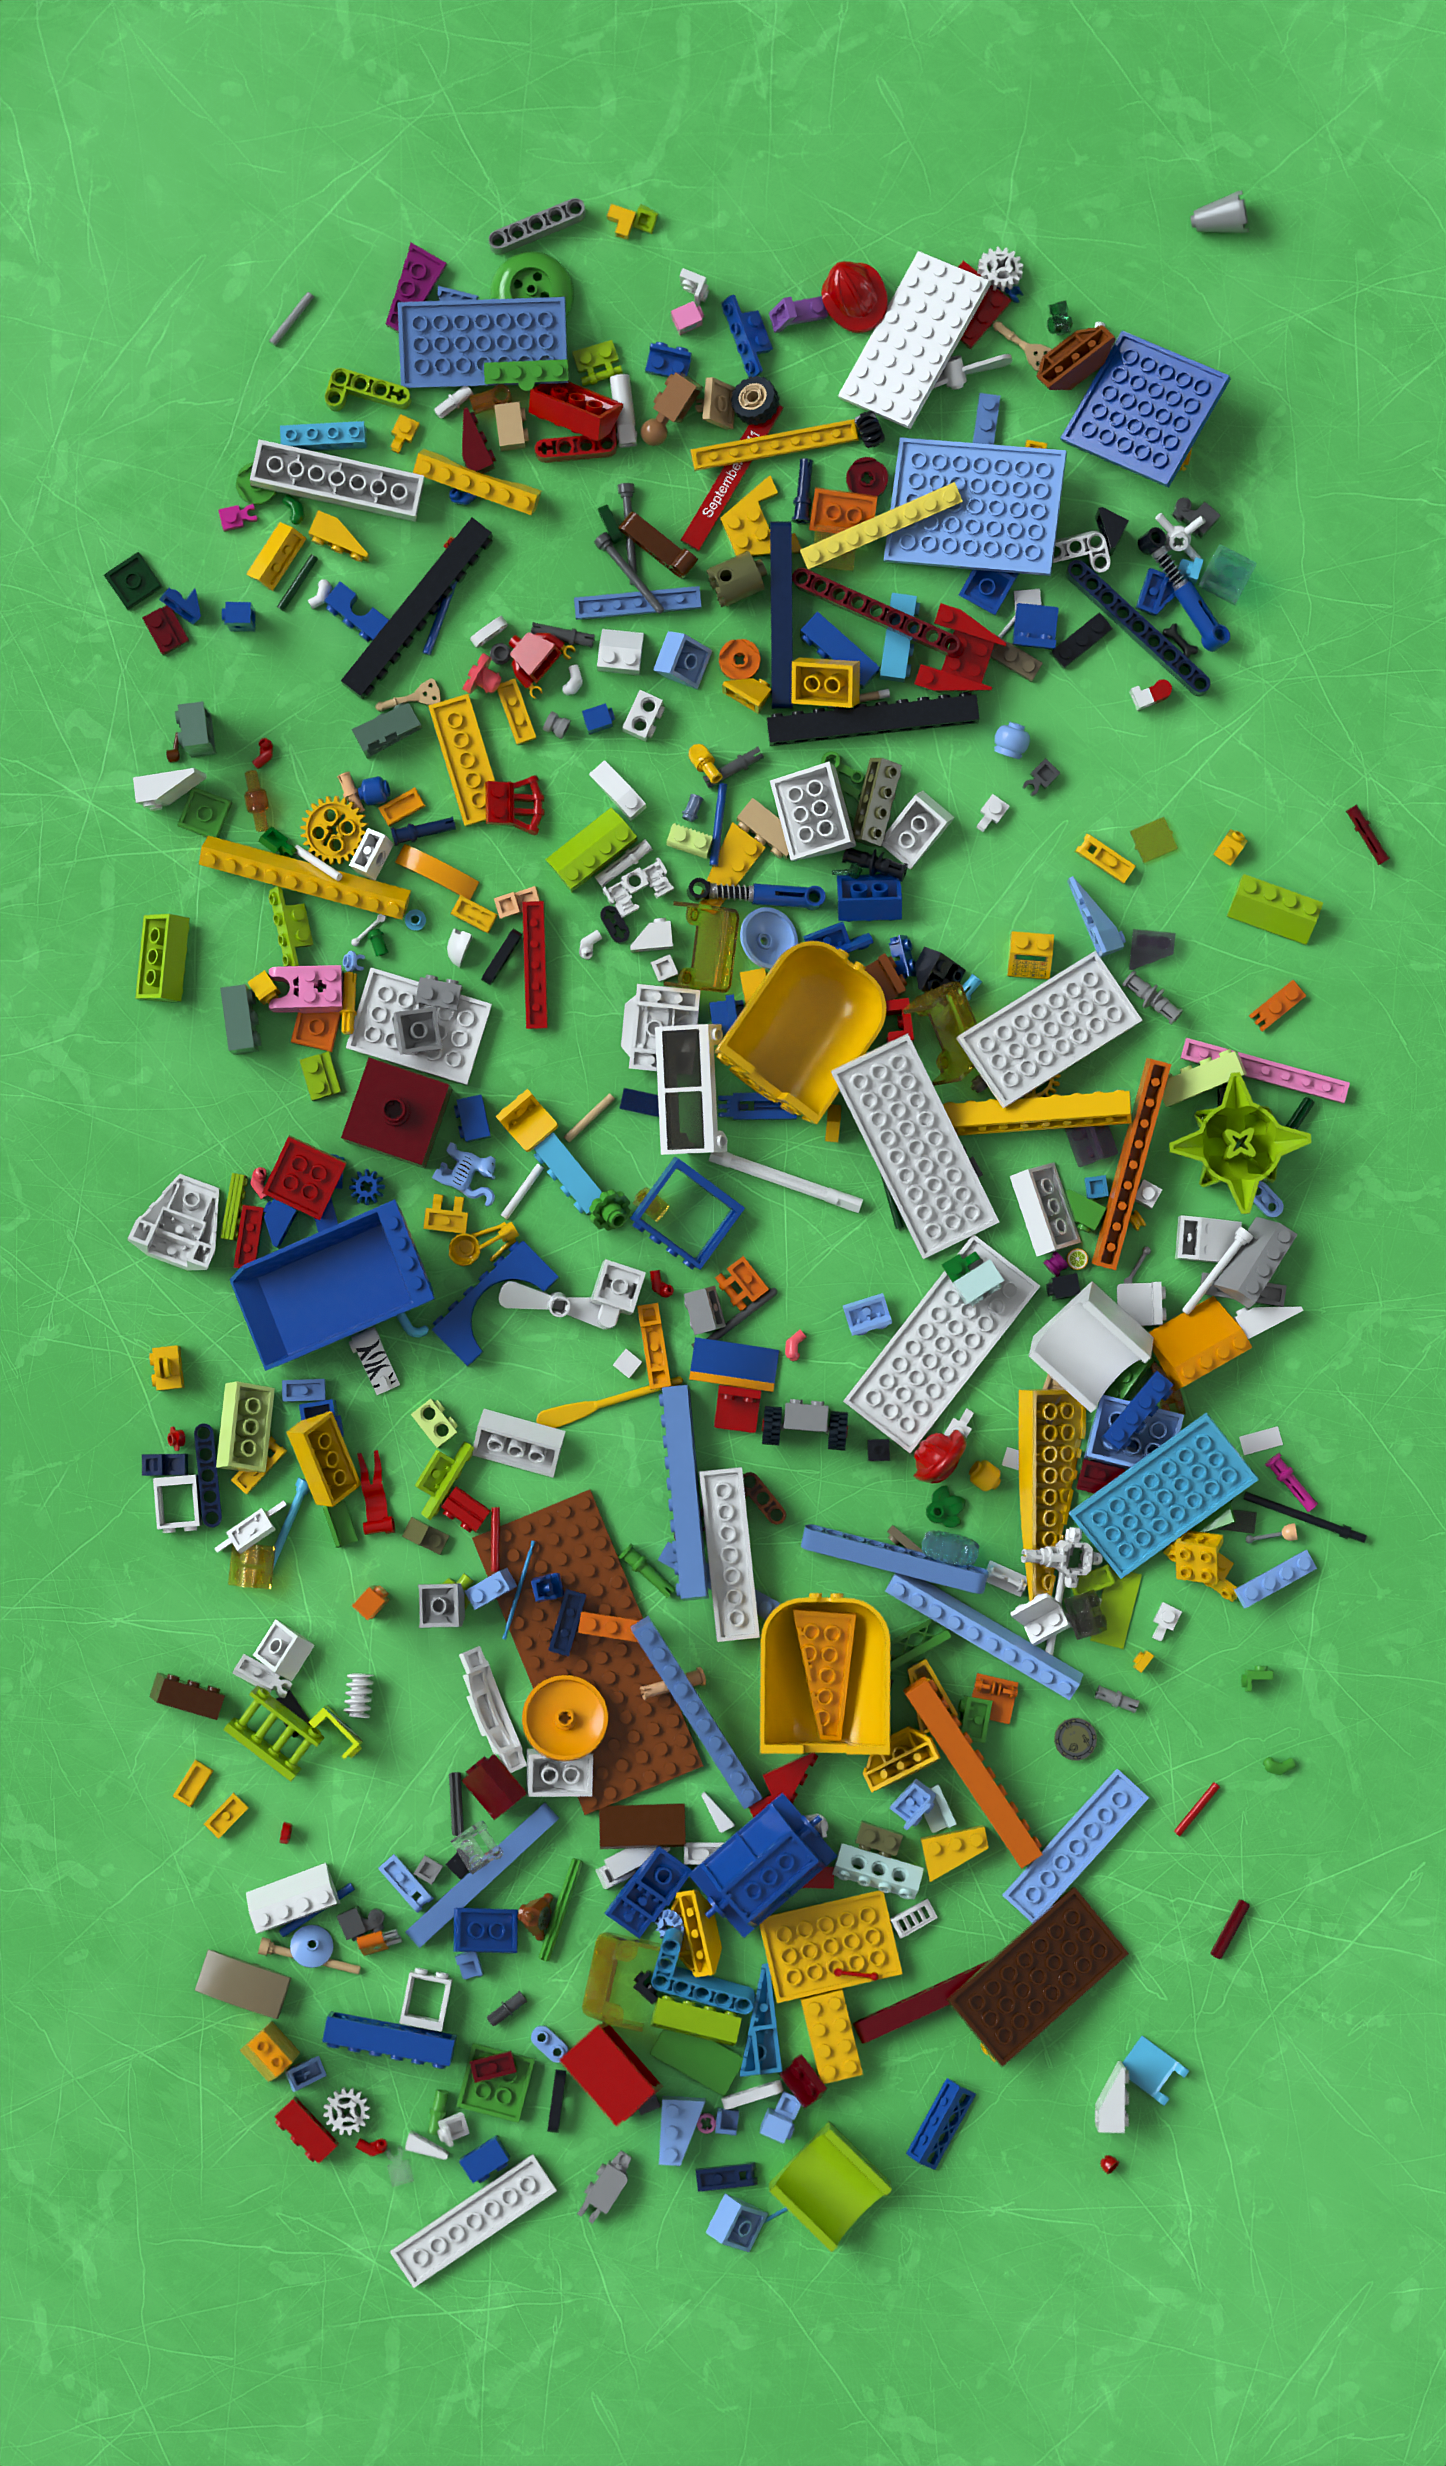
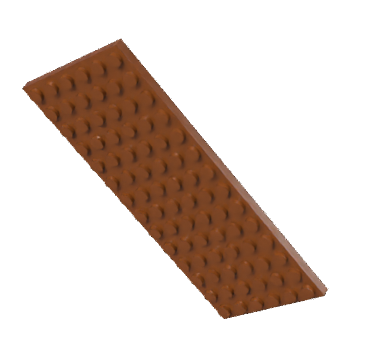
M589 1489L500 1526L499 1571L508 1568L517 1587L528 1551L531 1547V1541H536L509 1628L533 1689L551 1677L560 1675L575 1676L592 1684L602 1695L607 1707L608 1724L605 1735L598 1747L591 1752L593 1753L592 1796L578 1797L584 1814H589L702 1767L703 1763L683 1714L671 1692L646 1700L643 1699L642 1696L644 1694H641V1686H647L663 1680L639 1642L578 1633V1624L569 1657L548 1651L564 1596L544 1602H536L531 1580L535 1577L560 1573L564 1594L566 1589L587 1594L582 1611L621 1618L643 1619L591 1490ZM491 1530L472 1538L488 1577L496 1573L491 1571ZM517 1587L497 1598L506 1623Z

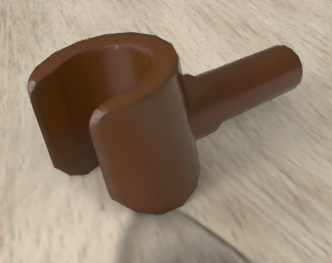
M178 732L175 734L173 749L166 752L169 762H176L180 759Z

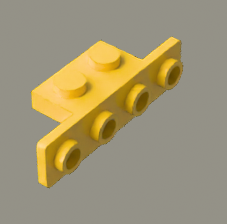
M1172 1542L1163 1553L1171 1561L1176 1562L1175 1543ZM1218 1552L1219 1581L1217 1584H1204L1220 1593L1223 1598L1233 1602L1238 1597L1234 1591L1237 1587L1225 1578L1234 1563Z

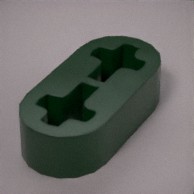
M606 504L598 508L599 515L613 544L623 541L622 534L608 505Z

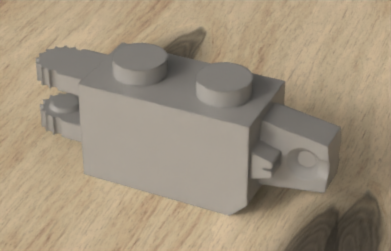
M621 2150L612 2161H608L606 2165L601 2164L596 2172L598 2178L595 2183L590 2182L584 2191L587 2195L585 2202L577 2213L578 2215L582 2216L585 2214L589 2204L596 2207L589 2217V2222L592 2224L601 2211L605 2214L608 2213L628 2181L626 2170L632 2158L629 2154Z

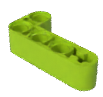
M337 368L332 372L325 393L326 404L332 411H340L344 408L348 394L401 410L407 409L411 404L410 393L406 387L344 368ZM339 376L347 378L342 384H338L336 379ZM359 382L367 384L362 390H358L356 385ZM379 388L387 390L382 396H378L376 391ZM403 394L405 396V399L402 398L401 401H398L397 397H401V395ZM333 396L340 397V401L335 404L331 403L330 399Z

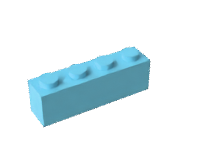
M892 593L890 606L914 617V615L919 614L920 603L916 602L917 596ZM901 617L893 618L892 625L899 624ZM917 625L910 629V633H916ZM886 629L879 679L904 683L905 677H910L911 665L907 664L908 656H913L914 644H910L911 639Z
M551 1133L534 1148L536 1151L534 1157L541 1165L545 1162L549 1167L547 1173L554 1181L558 1179L563 1185L560 1189L567 1197L571 1195L576 1200L573 1205L581 1214L585 1212L588 1215L591 1213L589 1208L592 1205V1201L600 1198L602 1192L557 1136Z

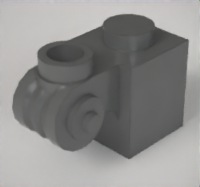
M1180 498L1176 502L1172 516L1180 523L1184 521L1187 526L1199 516H1202L1206 522L1191 533L1195 537L1198 535L1202 538L1219 520L1221 515L1206 502L1197 510H1191V501L1188 498Z
M359 1906L337 1915L346 1940L352 1938L353 1941H356L357 1937L364 1936V1933L372 1930L374 1933L384 1929L383 1921L385 1915L378 1908L371 1910L368 1918L362 1916Z

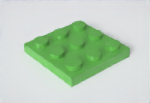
M473 2043L456 2107L519 2123L535 2058L512 2053L517 2070L516 2073L475 2083L470 2061L506 2051Z

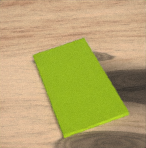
M1109 1566L1116 1584L1102 1591V1601L1094 1622V1630L1090 1641L1123 1649L1142 1575L1130 1572L1121 1579L1113 1568Z

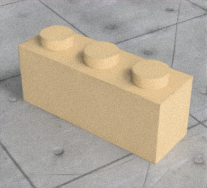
M752 798L737 816L738 826L746 833L751 831L756 835L754 839L763 846L765 844L772 848L771 852L776 857L787 859L789 852L780 819Z

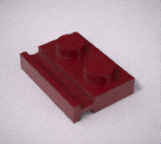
M167 605L142 617L162 655L189 642L175 613Z
M1083 1458L1076 1489L1096 1493L1124 1473L1125 1468Z

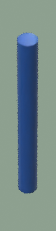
M456 581L455 584L451 587V588H453L454 590H455V587H456V585H457V581ZM454 591L448 599L443 597L441 601V607L436 614L422 652L424 654L431 655Z
M719 783L709 864L713 867L718 866L727 791V784Z
M351 1883L337 1891L339 1900L355 1890ZM324 1910L290 1922L279 1930L282 1937H285Z

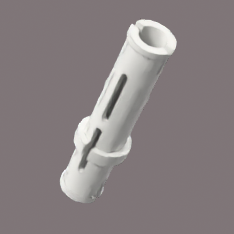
M644 839L631 850L625 851L626 854L594 877L601 887H604V885L633 864L636 865L639 859L653 849Z

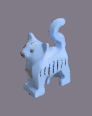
M450 1142L446 1151L457 1163L454 1169L450 1170L448 1165L442 1162L440 1169H436L432 1178L445 1186L454 1187L468 1198L475 1199L485 1195V1205L491 1206L495 1198L493 1191L488 1187L472 1190L470 1184L476 1171L482 1176L494 1180L495 1176L493 1174L496 1168V1159L492 1156L479 1158L473 1153L457 1150V1145Z

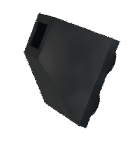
M925 946L915 963L918 988L941 1005L946 1006L966 970L943 953Z

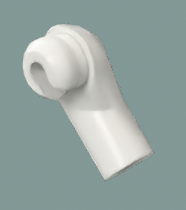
M320 580L318 582L317 595L308 599L312 609L324 604V600L331 593L332 586L328 580Z

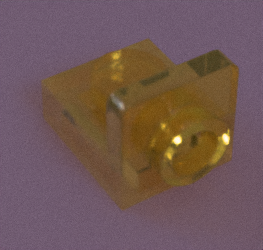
M645 1187L637 1193L633 1202L636 1207L640 1205L650 1189ZM657 1195L644 1213L655 1222H658L670 1208V1205Z

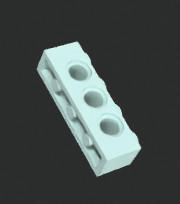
M841 1844L832 1875L837 1876L841 1880L858 1882L861 1886L878 1888L884 1893L891 1892L904 1899H915L924 1868ZM853 1865H858L861 1869H855ZM873 1871H878V1872H880L882 1875H881V1876H878V1875L874 1874ZM894 1877L900 1878L903 1882L896 1881Z

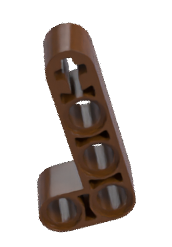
M633 511L628 514L618 527L624 535L681 579L686 577L698 561L697 557L685 548L680 549Z

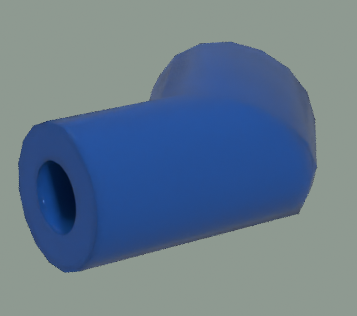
M456 488L452 489L449 493L451 501L461 505H468L478 497L467 492L458 491Z

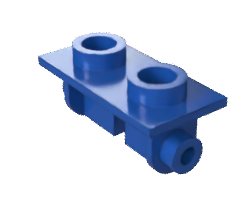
M898 935V937L890 938L891 943H889L892 958L900 956V960L895 961L897 965L895 968L898 976L902 974L904 979L908 978V976L916 977V961L912 958V943L907 935Z

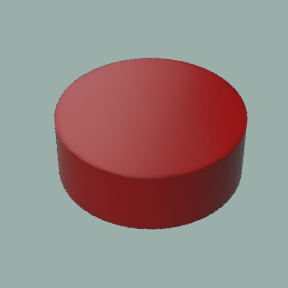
M283 1823L280 1843L289 1844L292 1823Z

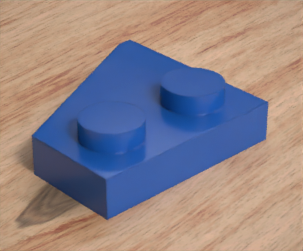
M1152 568L1148 569L1135 609L1155 616L1175 597V590L1172 587L1173 583L1169 582L1170 578L1166 577L1165 573Z

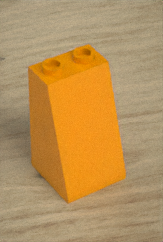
M273 2021L267 2024L240 2049L242 2054L268 2082L279 2076L300 2054V2051Z

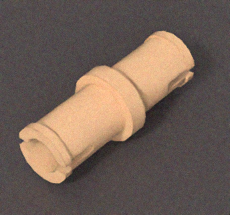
M350 771L338 775L337 778L344 791L343 797L347 798L348 804L351 801L355 802L354 809L361 807L358 814L364 812L365 809L359 798L358 788L356 789Z

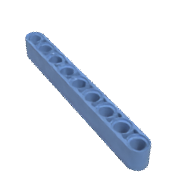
M807 1524L804 1528L801 1547L806 1550L972 1593L982 1594L985 1591L988 1571L984 1568L818 1525Z
M544 1802L405 1933L419 1948L424 1945L454 1917V1908L466 1906L550 1828L559 1817Z

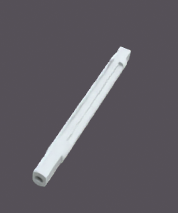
M711 1152L709 1158L710 1162L796 1190L859 1213L863 1199L830 1187H824L738 1157L729 1152Z

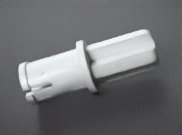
M464 386L453 395L449 394V398L438 405L434 411L439 418H444L455 408L459 409V405L474 394L468 386Z

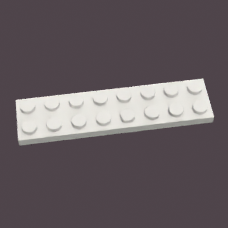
M742 1467L699 1471L717 1642L759 1638Z
M532 2154L390 2250V2253L414 2288L549 2197L557 2189L534 2154Z

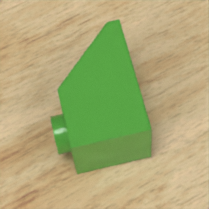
M1068 1189L1065 1195L1074 1222L1079 1224L1077 1228L1087 1233L1090 1230L1094 1232L1106 1207Z

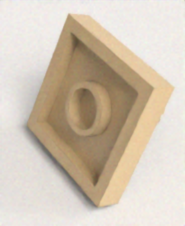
M713 377L706 378L704 399H697L695 402L697 404L701 403V405H695L697 412H703V420L725 430L733 429L735 411L731 405V397L735 387Z

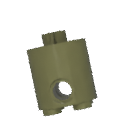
M749 551L706 570L710 585L713 590L715 589L721 607H727L765 590L761 577L767 575L766 568L761 559L754 561Z

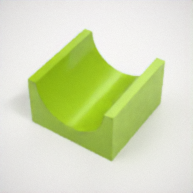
M828 2121L770 2181L769 2191L825 2247L833 2252L854 2222L879 2198L887 2196L892 2191L890 2180Z

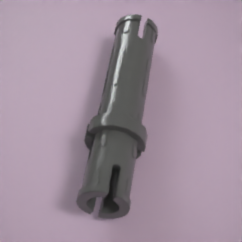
M536 622L532 623V634L551 633L561 641L568 642L569 645L574 646V644L593 648L595 634L578 632L574 628L568 630Z
M757 746L742 756L741 754L738 755L737 759L719 768L718 771L722 774V779L719 782L742 769L747 770L751 764L764 759L762 753L754 757L755 754L760 752L759 747ZM703 776L705 782L709 781L707 776ZM711 782L706 783V785L708 786L709 789H710L712 786L718 784V783L712 784Z

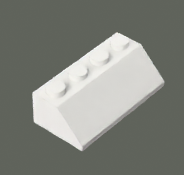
M1054 1162L1027 1169L1010 1176L1036 1256L1081 1243Z
M483 1409L474 1441L473 1456L553 1478L566 1431Z
M327 1863L246 1892L249 1914L256 1933H263L340 1904Z

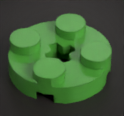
M252 462L240 469L236 479V489L245 502L254 504V506L263 505L271 501L277 491L263 488L258 489L251 486L250 476L254 463Z

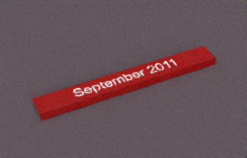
M779 405L776 414L765 423L748 425L740 440L768 435L781 414L783 407ZM752 461L723 467L682 536L681 542L699 552Z

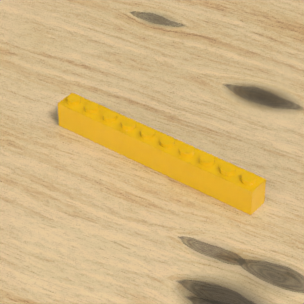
M209 835L201 847L199 865L401 920L408 909L411 890L342 871H338L342 874L341 880L336 881L311 863Z
M1124 1090L1108 1093L1097 1091L1092 1094L1073 1093L1066 1096L1057 1094L1050 1097L1031 1096L1018 1099L1004 1109L996 1099L982 1102L966 1101L965 1103L947 1102L942 1104L957 1136L1132 1123L1130 1091Z

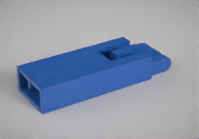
M733 1093V1096H718L719 1101H727V1104H718V1109H727V1112L718 1113V1117H733V1120H797V1115H792L780 1107V1102L769 1101L759 1093ZM740 1101H754V1111H740L748 1110V1104H740Z

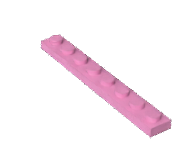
M1186 1038L1180 1059L1200 1064L1199 1061L1209 1057L1212 1060L1219 1058V1053L1228 1049ZM1238 1052L1247 1073L1244 1077L1342 1104L1345 1103L1350 1085L1349 1082Z

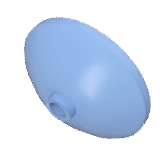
M770 907L758 908L749 913L742 923L740 939L743 950L747 957L761 968L770 970L787 949L798 944V937L793 923L784 913Z

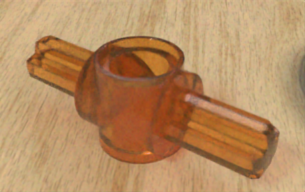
M249 770L245 772L248 791L244 794L246 808L250 814H253L256 831L264 832L268 830L265 813L269 808L266 791L260 788L257 771Z

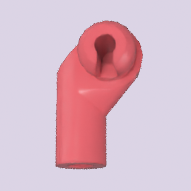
M258 1167L252 1173L250 1185L262 1200L267 1197V1195L262 1193L265 1187L264 1182L267 1171L263 1167Z
M801 1330L791 1336L785 1344V1355L791 1361H797L800 1357L798 1344L806 1338V1335Z

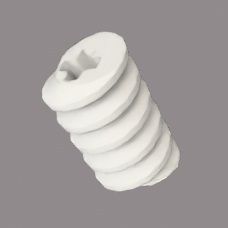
M361 1673L347 1675L348 1678L353 1680V1682L346 1683V1686L352 1688V1690L345 1692L351 1699L344 1701V1703L350 1705L349 1708L344 1709V1712L348 1713L350 1717L370 1718V1715L364 1712L371 1710V1707L365 1703L372 1701V1698L366 1696V1694L373 1692L367 1686L373 1684L374 1681L368 1679V1677L374 1675Z

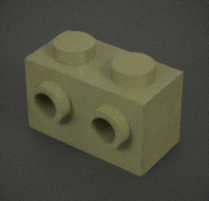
M861 1820L855 1843L859 1844L858 1848L871 1851V1848L879 1850V1855L891 1858L892 1855L897 1856L903 1834Z

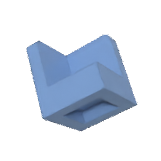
M464 1952L455 1956L463 1979L483 1976L484 1972L478 1952Z
M718 2108L715 2133L737 2135L739 2110Z

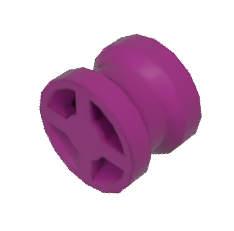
M1056 1251L1052 1253V1257L1049 1260L1046 1259L1043 1262L1045 1267L1055 1277H1058L1063 1269L1069 1267V1264Z

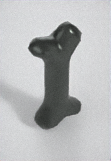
M1176 623L1172 624L1170 628L1163 629V636L1173 639L1188 659L1191 654L1198 653L1197 646L1189 645L1178 634Z

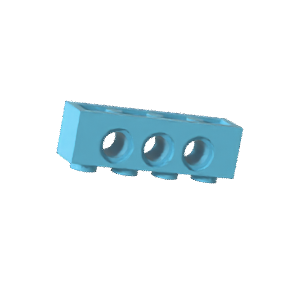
M364 421L280 425L282 445L310 451L367 448Z

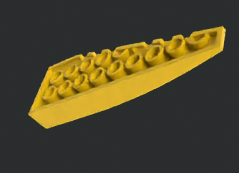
M1065 1389L1019 1390V1494L1023 1549L1040 1550L1046 1546H1055L1060 1540L1064 1539V1535H1062L1064 1525H1067L1074 1492L1072 1485L1078 1472L1076 1465L1082 1453V1449H1080L1081 1441L1085 1439L1086 1408ZM1061 1396L1059 1403L1055 1405L1056 1400ZM1043 1420H1053V1423L1051 1425ZM1026 1562L1025 1570L1029 1601L1034 1600V1597L1039 1594L1047 1593L1052 1597L1056 1578L1054 1575L1055 1568L1045 1567L1039 1563Z

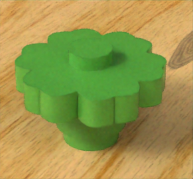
M613 1189L601 1193L600 1198L592 1201V1205L589 1208V1211L592 1213L590 1220L598 1229L604 1227L607 1231L620 1228L626 1223L631 1212L628 1207L630 1200L622 1191L617 1193Z

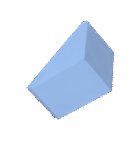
M319 2056L291 2066L285 2071L293 2092L327 2076Z

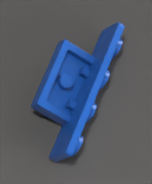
M730 295L722 302L723 312L726 315L730 331L733 334L748 377H756L763 372L757 354L770 352L773 348L759 310L741 313L735 295Z
M843 921L803 936L805 942H824L836 949H843L848 954L856 949H866L869 947V944L873 943L869 933L849 940Z

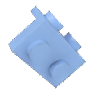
M883 1293L843 1305L852 1336L864 1335L870 1330L883 1329L892 1324Z
M915 1779L891 1804L890 1809L906 1821L903 1828L908 1830L912 1825L914 1827L917 1826L924 1812L928 1814L935 1805L933 1800L936 1794L918 1779Z

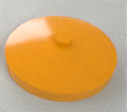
M569 1675L551 1677L538 1684L528 1695L522 1712V1726L530 1745L541 1755L563 1762L581 1759L594 1751L601 1743L608 1724L607 1707L600 1692L586 1680Z

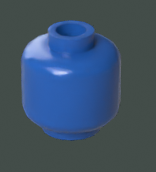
M380 776L364 779L361 787L358 788L360 800H364L369 806L385 803L390 796L388 781Z

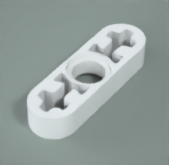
M776 2080L725 2096L721 2100L724 2109H731L781 2093L784 2090L781 2080Z

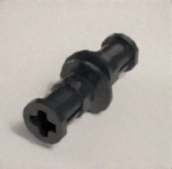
M848 848L845 849L842 863L846 864L849 862L858 865V867L869 869V875L872 877L877 872H880L882 875L898 878L901 882H903L908 869L907 863L903 865L893 862L891 859L883 858L884 852L878 857L877 849H874L873 853L870 854L866 851L862 852Z

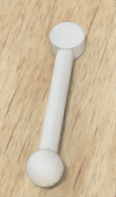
M379 914L374 923L360 936L351 940V944L358 946L359 941L377 924L386 920L385 915Z

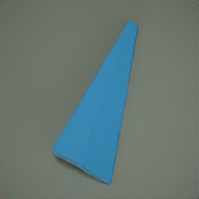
M768 1963L762 1964L740 2077L782 2072L771 1974Z

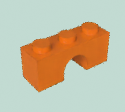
M370 1586L352 1607L366 1620L373 1619L390 1601L387 1597L389 1593L382 1586Z
M582 1611L578 1633L638 1642L631 1630V1626L641 1620Z

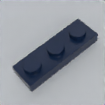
M569 1589L565 1590L548 1651L569 1657L587 1594Z

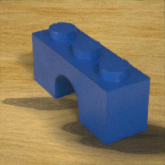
M340 581L324 600L327 605L326 609L335 617L337 614L344 619L342 622L350 629L355 627L360 631L358 635L366 642L373 641L389 620L373 607L366 615H355L352 612V607L358 599L357 594Z

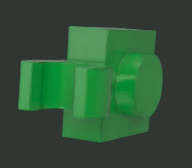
M272 826L261 835L258 841L274 854L279 851L280 855L293 858L292 855L297 851L294 846L287 843L288 838Z
M976 1251L964 1259L958 1254L943 1263L942 1267L953 1283L969 1273L968 1266L979 1260L980 1257Z

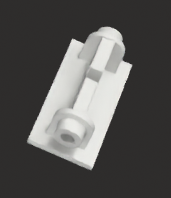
M990 1560L986 1568L988 1571L987 1582L1021 1597L1027 1586L1026 1576Z

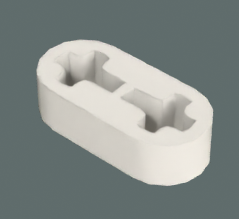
M499 616L476 632L470 640L476 648H479L502 632L508 626V623L503 616Z

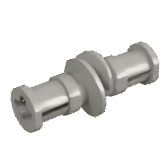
M1131 972L1122 985L1129 987L1139 998L1144 1000L1143 1008L1146 1009L1152 1006L1155 1011L1166 1017L1172 1025L1182 1014L1183 1010L1181 1008L1178 1009L1169 1002L1170 1000L1162 996L1165 991L1164 989L1157 992L1158 985L1152 988L1149 983L1144 982L1136 975L1137 972Z

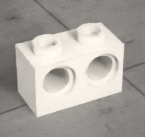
M639 690L622 727L623 732L645 742L648 737L652 738L656 726H654L656 718L660 719L665 710V707L662 706L663 700ZM646 703H653L655 705L654 710L651 712L645 711L643 706ZM637 722H644L646 728L642 731L636 730L634 726Z

